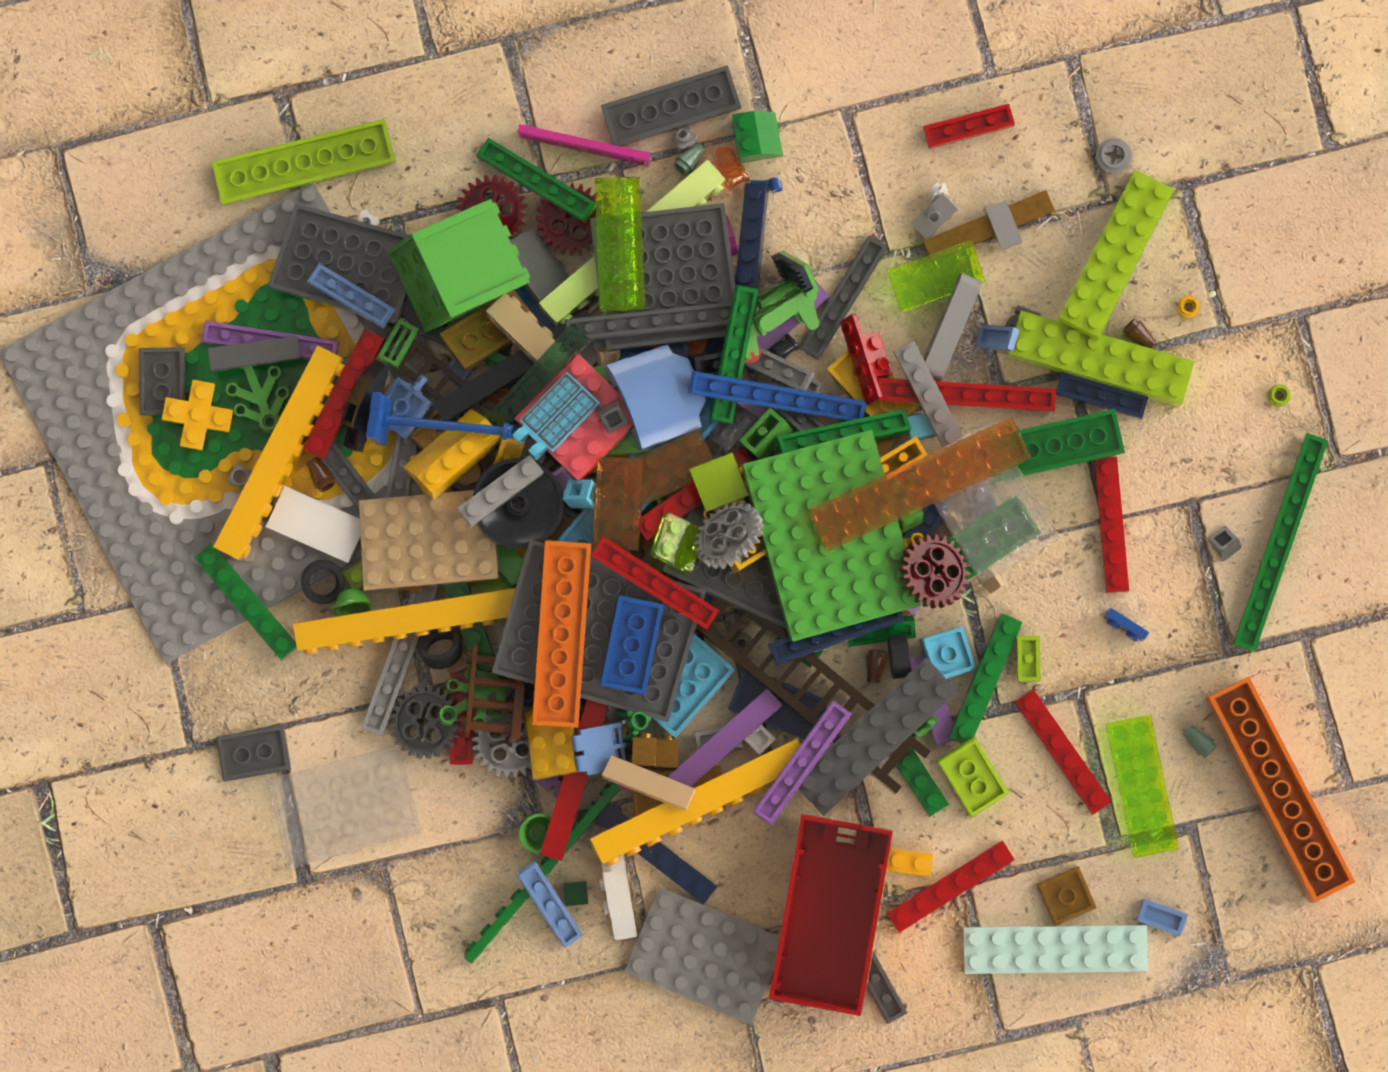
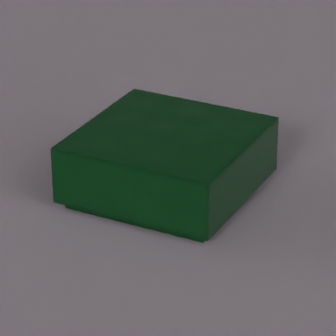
M586 881L563 883L565 906L589 904Z

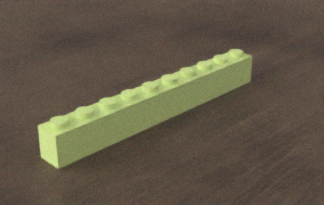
M706 160L646 212L706 205L708 198L712 195L716 197L724 190L725 178L709 160ZM595 256L539 302L541 311L556 327L564 324L565 319H572V314L577 310L580 312L590 304L589 300L593 296L599 297Z

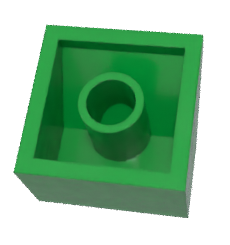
M749 111L732 114V126L739 164L783 156L775 112Z

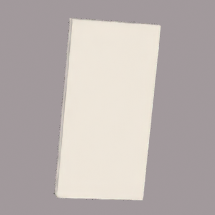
M284 486L266 525L267 528L348 564L361 539L359 518Z

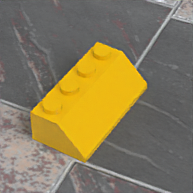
M473 409L456 421L492 425L485 417ZM446 430L403 468L434 501L500 444L501 435Z

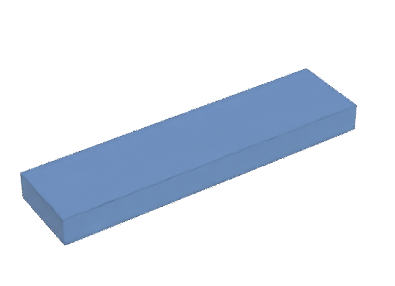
M320 263L307 280L309 285L384 329L395 312V309Z
M534 860L515 873L564 948L583 936Z

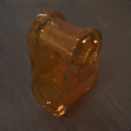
M722 146L717 149L715 164L721 175L725 178V185L729 191H732L733 187L744 181L749 182L750 178L734 150L729 146ZM727 153L730 155L731 160L723 163L719 160V155Z

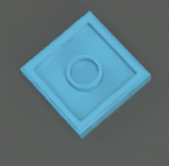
M963 626L919 640L925 658L946 679L977 669Z

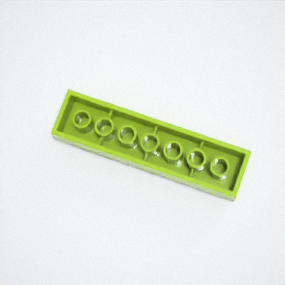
M1020 311L1015 328L1019 329L1014 351H1008L1006 358L1060 374L1064 372L1147 396L1149 400L1176 408L1183 404L1195 361L1103 334L1096 340L1062 322Z

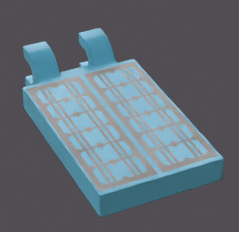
M566 372L519 420L524 426L515 431L512 436L521 445L530 435L537 443L528 451L538 460L547 449L553 453L600 405V402Z

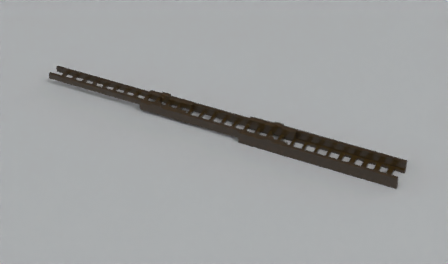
M392 323L386 324L391 329H393L395 326V324ZM401 328L399 329L397 335L395 336V338H394L392 344H393V343L396 341V339L401 335V333H402V331H403ZM409 334L404 338L405 341L408 339ZM415 339L399 366V369L414 382L420 374L424 376L433 365L443 371L446 375L434 389L427 383L422 387L437 401L443 398L439 392L450 379L460 386L466 384L462 378ZM416 350L428 359L427 363L417 374L404 365ZM387 351V353L385 354V356H386L387 358H388L390 352ZM487 399L482 401L474 410L480 414L486 407L495 414L497 418L492 423L493 426H499L503 421L513 425L514 431L520 428ZM465 414L459 415L458 418L460 419ZM546 451L545 457L549 460L545 459L542 465L548 470L554 464L560 468L562 465ZM586 475V476L583 478V479H586V480H593V479H592L590 476H588V475ZM594 481L600 489L603 488L596 481ZM564 501L563 513L574 521L581 511L578 508H570ZM636 530L622 549L628 551L640 536L638 530ZM657 534L652 537L657 542L641 561L647 563L661 546L671 553L673 545ZM726 602L719 607V612L708 629L703 628L699 624L696 625L695 629L765 688H768L771 693L812 727L820 719L818 717L819 713L839 689L851 697L843 706L849 712L852 711L857 703L867 711L875 706L813 653L795 659L778 681L775 682L763 672L773 660L771 653L759 668L746 656L768 629L780 639L788 637L789 634L783 628L742 609L737 608L743 615L725 637L712 626L730 605ZM749 618L761 630L745 649L741 651L730 640ZM804 658L816 668V671L793 697L781 685ZM822 673L834 685L815 708L810 711L798 700ZM837 734L832 743L834 744L841 736ZM912 735L898 747L881 769L877 766L869 773L894 795L897 794L902 786L888 774L906 752L912 748L924 759L931 752Z

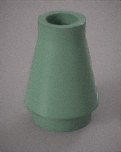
M696 143L693 147L676 157L674 167L684 176L691 174L702 156L706 153L705 149Z
M1193 725L1183 734L1198 756L1201 755L1204 759L1217 747L1214 739L1199 731Z

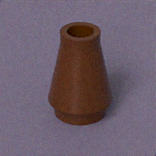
M1136 318L1132 319L1123 329V332L1126 334L1125 337L1141 346L1152 348L1157 341L1142 321H1138Z
M318 457L312 458L306 463L316 489L324 492L335 485L334 475L320 462Z
M868 649V655H865L866 681L880 683L888 659L886 652Z

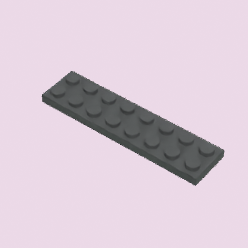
M925 658L825 751L799 787V791L824 816L945 704L957 690Z

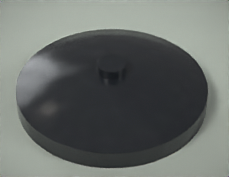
M523 458L506 459L488 468L478 480L473 496L522 461ZM539 463L537 464L544 472L542 476L477 523L482 533L492 542L510 549H527L529 540L543 543L558 527L564 509L562 489L555 476Z

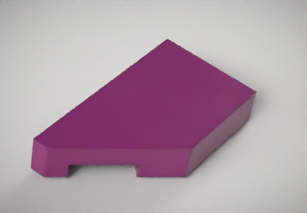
M726 216L731 256L738 254V248L729 218Z

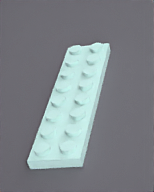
M1147 925L963 927L964 974L1148 972Z

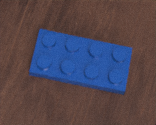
M618 595L600 686L646 695L664 604Z

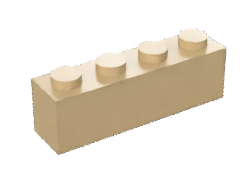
M507 294L502 295L486 310L487 318L551 379L558 370L570 361L569 349L561 341L557 343L552 338L554 335L547 327L544 326L542 328L536 323L538 321L537 318L530 311L526 313L521 308L522 304L516 297L512 296L510 298Z

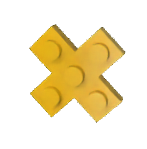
M193 380L189 401L166 397L162 420L184 424L180 447L202 451L206 429L229 433L233 410L211 406L215 384Z

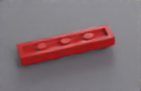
M1005 104L923 126V131L928 149L1011 128L1015 126L1010 104Z
M451 673V679H457L459 682L468 684L464 673ZM450 683L451 689H457L455 683ZM457 692L451 694L450 700H456L455 705L467 698V693ZM472 707L471 721L474 719V707ZM466 710L459 714L458 717L465 718ZM455 730L459 738L452 737L451 739L454 746H450V765H473V730H470L468 739L463 738L464 731Z

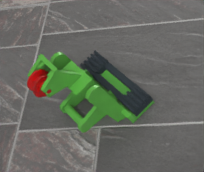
M783 250L771 256L776 264L775 267L778 268L777 271L780 273V277H782V282L758 296L757 310L753 316L745 363L748 364L755 363L761 355L757 336L767 335L766 331H772L793 315L799 323L805 324L810 330H814L819 326V319L813 302L817 299L816 292L819 291V288L807 263Z

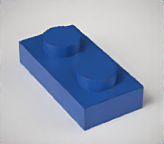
M1112 608L1108 609L1104 615L1109 626L1116 630L1121 628L1126 631L1125 635L1135 642L1138 640L1144 641L1149 634L1147 630Z

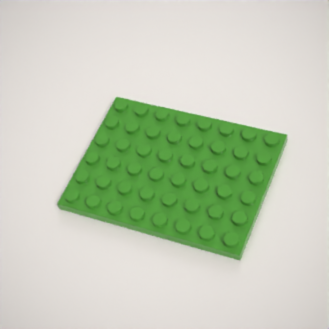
M872 430L741 465L752 506L763 518L762 524L764 528L760 529L763 532L761 538L790 642L922 606L920 601L915 603V595L908 597L909 588H902L906 584V580H899L904 575V572L898 571V568L904 566L899 559L906 557L902 553L906 548Z

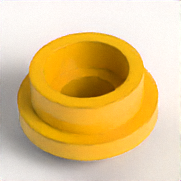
M1192 296L1182 297L1177 304V311L1184 318H1193L1200 310L1198 300ZM1190 304L1192 310L1186 311L1184 305Z

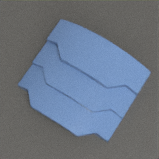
M667 344L608 364L605 367L613 389L618 387L634 427L631 433L639 452L702 428L699 414L706 401L705 397L688 393L691 372L694 370L687 358L672 353Z

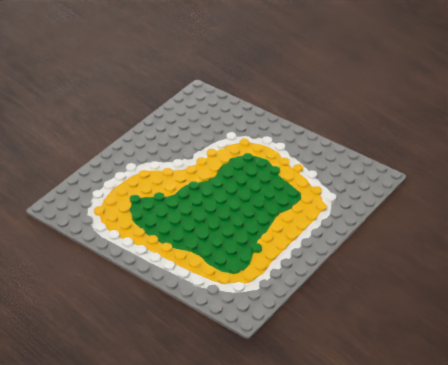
M315 184L303 186L0 350V357L165 663L174 661L247 621L194 557L210 543L215 544L242 492L238 486L228 483V477L231 476L233 467L239 464L245 470L253 471L271 434L265 433L260 429L258 422L247 417L240 418L234 413V407L238 403L245 404L252 411L261 413L257 404L237 396L231 397L226 393L225 388L229 383H236L240 388L253 393L244 369L235 368L211 372L208 348L220 346L202 344L205 321L338 341L337 355L344 360L349 359L364 329L384 339L392 331L387 325L382 329L357 313L268 288L295 203L331 213ZM397 338L396 341L389 347L388 351H389L390 353H391V351H392L394 345L396 344L398 338ZM403 343L401 344L395 355L396 358L398 357L401 349L404 346ZM185 347L186 401H189L193 380L215 384L211 406L233 410L229 433L206 429L203 450L200 451L180 447L184 424L163 421L162 416H140L139 348ZM409 358L404 365L417 374L418 371L411 358ZM299 359L253 366L261 389L267 379L269 367L278 366L282 371L281 378L276 380L267 400L269 409H271L277 397L276 390L278 387H286L290 391V397L292 396L310 360ZM392 365L389 366V375L386 380L388 389L397 377L406 383L414 384V381L399 368L396 369ZM273 369L271 371V376H277L279 373L278 370ZM231 386L229 393H235L237 390L236 386ZM421 388L420 391H422L424 397L435 403L432 396ZM286 390L279 392L280 397H285L287 394ZM290 397L284 401L278 414L279 417H281ZM433 404L422 419H427L436 410ZM239 407L237 409L238 414H243L245 412L244 407ZM268 419L266 422L267 426L274 424L273 419ZM342 424L334 442L378 499L385 498L397 433L389 431L386 446L377 445L367 438L363 452H357L344 446L348 426ZM417 447L416 454H419L422 451L419 447ZM302 450L299 457H294L291 463L293 469L290 475L284 477L281 483L283 488L284 486L289 487L360 519L358 509L336 481L332 488L324 492H320L314 487L306 463L317 456ZM412 478L409 496L422 495L419 484ZM279 494L278 497L274 496L270 504L273 506L267 518L263 517L260 523L262 529L256 538L253 537L249 544L252 548L246 558L243 557L242 560H238L220 550L218 551L267 609L302 591L301 576L304 569L310 563L326 559L334 562L342 569L362 558L361 539L348 564L267 528L266 525L280 497ZM326 569L315 571L310 577V586L333 573Z

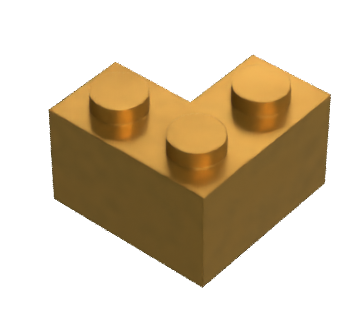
M638 733V737H633L632 764L640 767L678 768L679 740H675L674 736L661 735V739L652 738V734Z

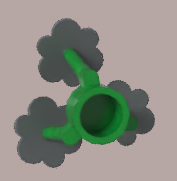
M608 705L606 718L610 720V724L617 722L625 724L627 722L628 728L631 730L627 737L625 734H622L623 742H626V747H624L625 755L629 756L632 753L631 748L633 747L631 739L638 733L652 732L656 721L643 712L633 713L632 711ZM616 735L617 743H619L618 735ZM619 748V749H618V753H619V758H621V753H620V748Z

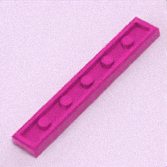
M519 124L518 135L523 139L648 166L651 157L648 152Z

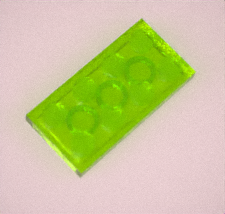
M971 239L886 269L901 312L949 296L960 273L980 280L982 283L986 282Z

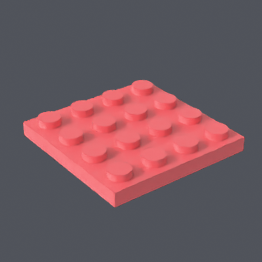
M578 354L514 419L521 426H524L519 420L566 372L600 402V405L553 453L547 449L579 481L634 426L621 395ZM613 400H617L629 423L608 433L596 410Z

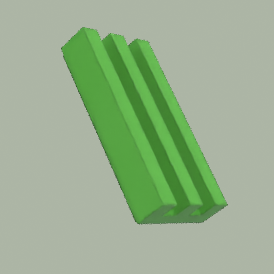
M398 319L377 358L398 369L419 332V328ZM404 326L401 335L399 336L396 344L394 345L391 353L387 358L385 354L387 353L400 327ZM409 329L412 330L398 357L393 361Z

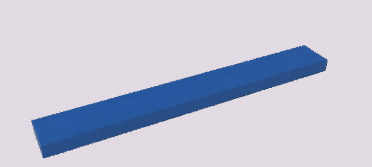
M697 371L691 372L688 388L689 394L844 421L863 418L866 401Z

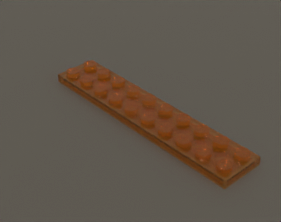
M1010 417L807 511L826 552H829L1031 459V456L1013 417Z

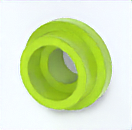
M1282 384L1274 385L1268 391V400L1276 407L1285 406L1290 400V391ZM1276 392H1280L1282 394L1281 400L1276 399Z

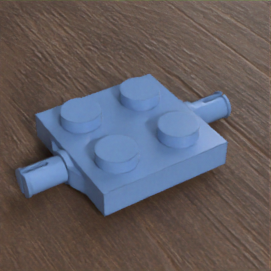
M420 374L413 385L406 383L399 377L396 378L384 394L392 401L390 416L422 419L433 404L420 391L428 380L426 377ZM389 425L388 433L391 430L407 439L415 427Z

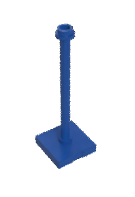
M372 392L366 437L377 445L386 446L389 425L501 435L503 440L513 438L514 426L509 425V423H504L503 426L390 416L392 401L380 392Z

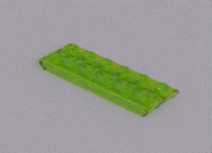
M640 177L595 178L600 311L645 310Z

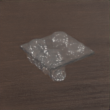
M736 406L733 424L720 421L707 436V439L724 447L722 450L725 454L734 453L740 446L739 443L742 444L739 440L751 429L759 417Z

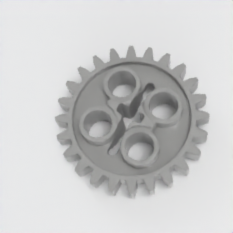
M734 501L731 507L728 504H725L723 510L718 507L715 515L709 513L710 519L703 520L705 525L698 527L701 533L695 535V538L698 540L694 542L695 552L703 563L708 567L712 565L714 569H717L718 566L724 569L726 564L733 567L734 561L741 563V557L748 558L747 552L749 550L755 551L753 545L760 543L757 537L763 535V532L760 530L764 528L762 524L763 518L749 503L746 505L741 501L738 505Z
M493 710L496 715L501 714V711L497 713L496 710ZM505 711L500 719H494L485 714V720L490 723L506 724L511 721V714ZM522 714L521 725L524 727V731L521 733L520 739L528 737L525 714ZM474 730V733L479 735L472 738L474 743H478V745L472 747L473 751H479L475 759H483L480 767L488 765V774L495 770L496 778L501 773H504V777L507 780L509 773H512L513 777L517 779V772H521L523 776H526V768L532 771L529 741H519L518 744L512 743V747H508L507 744H501L490 748L489 744L504 743L509 736H505V733H502L499 738H492L487 731ZM519 746H525L529 752L526 756H519L516 753V749ZM498 750H502L506 753V758L498 761L494 758L493 754Z

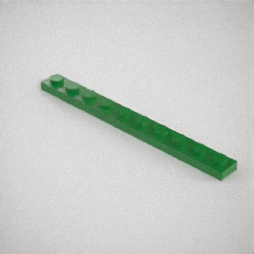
M1306 433L1232 645L1251 652L1256 651L1328 443L1326 439Z
M614 782L611 786L607 783L599 792L602 797L596 803L592 801L584 811L587 814L582 820L579 818L575 820L565 854L621 790ZM546 856L541 860L539 864L542 867L540 869L545 877L559 863V860ZM518 888L510 897L512 902L507 908L503 905L495 914L497 920L491 926L488 923L480 932L482 935L481 939L477 943L472 941L466 948L465 952L467 955L464 958L472 964L530 897L525 888L522 890Z

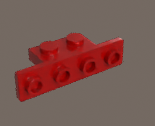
M851 314L840 321L841 330L844 334L864 401H866V405H871L882 399L877 378L888 377L893 372L880 332L862 334L856 314Z

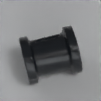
M787 333L784 340L770 349L773 354L785 359L793 351H798L800 347Z

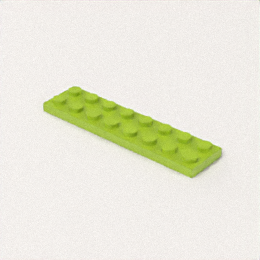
M382 119L212 161L221 204L225 206L394 164L396 160L386 120Z
M1134 170L1058 321L1096 340L1099 339L1175 189Z

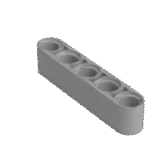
M960 273L955 281L923 357L935 381H941L946 372L982 285V281L964 273Z

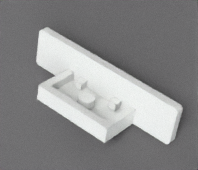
M623 855L619 856V862L609 867L603 864V877L599 878L601 892L606 891L607 900L603 901L605 914H610L615 940L637 936Z

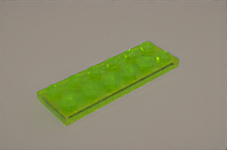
M1147 715L1106 723L1133 858L1179 850L1152 716Z

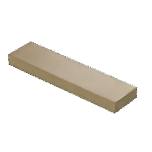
M612 755L602 774V778L684 811H687L696 792L695 788Z

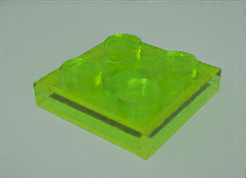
M669 512L664 513L650 555L687 573L693 572L698 556L695 552L694 542L698 541L695 535L701 533L698 530V526Z

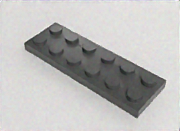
M727 65L603 104L601 109L613 145L622 147L741 109V104Z

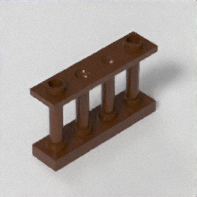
M473 644L471 651H467L466 664H470L465 718L461 717L460 731H464L463 738L468 739L470 730L505 733V736H509V743L518 744L521 735L525 682L513 678L508 680L475 676L476 663L494 665L496 656L477 654L478 644ZM474 685L506 688L509 691H513V698L508 702L473 698ZM472 707L507 711V713L511 714V721L506 724L471 721Z

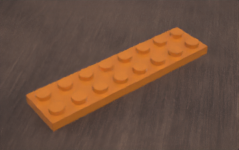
M545 540L532 725L578 728L591 543Z

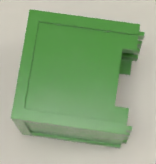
M491 199L416 231L387 250L425 333L486 306L502 295L530 283L528 270L526 267L522 268L517 257L520 253L516 245L511 244L508 238L511 234L507 225H502L498 217L500 213L496 202L493 203Z

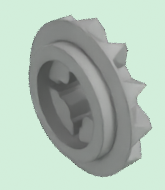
M1110 138L1103 141L1096 151V162L1101 167V170H1105L1109 174L1120 173L1127 169L1132 159L1130 147L1126 142L1118 138ZM1114 148H1116V155L1120 159H1116L1111 164V157H1108L1107 154H1111Z

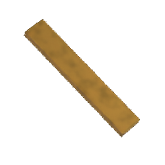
M1047 190L1008 205L1017 227L1055 211ZM984 215L923 241V244L932 263L990 239L995 235L987 215Z

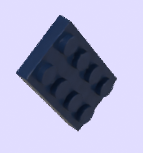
M743 670L728 710L739 714L767 688ZM784 682L781 685L793 697L800 690ZM806 691L798 701L812 711L822 697ZM777 698L783 706L763 724L805 740L813 727ZM826 705V706L824 707V709L819 713V715H818L819 718H820V717L823 715V713L825 712L827 705Z

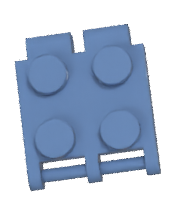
M623 722L578 730V735L571 736L574 752L581 751L582 754L575 756L577 772H585V775L603 773L611 755L619 758V748L621 759L626 761L624 749L626 742H623L621 730ZM614 728H617L619 743H617Z

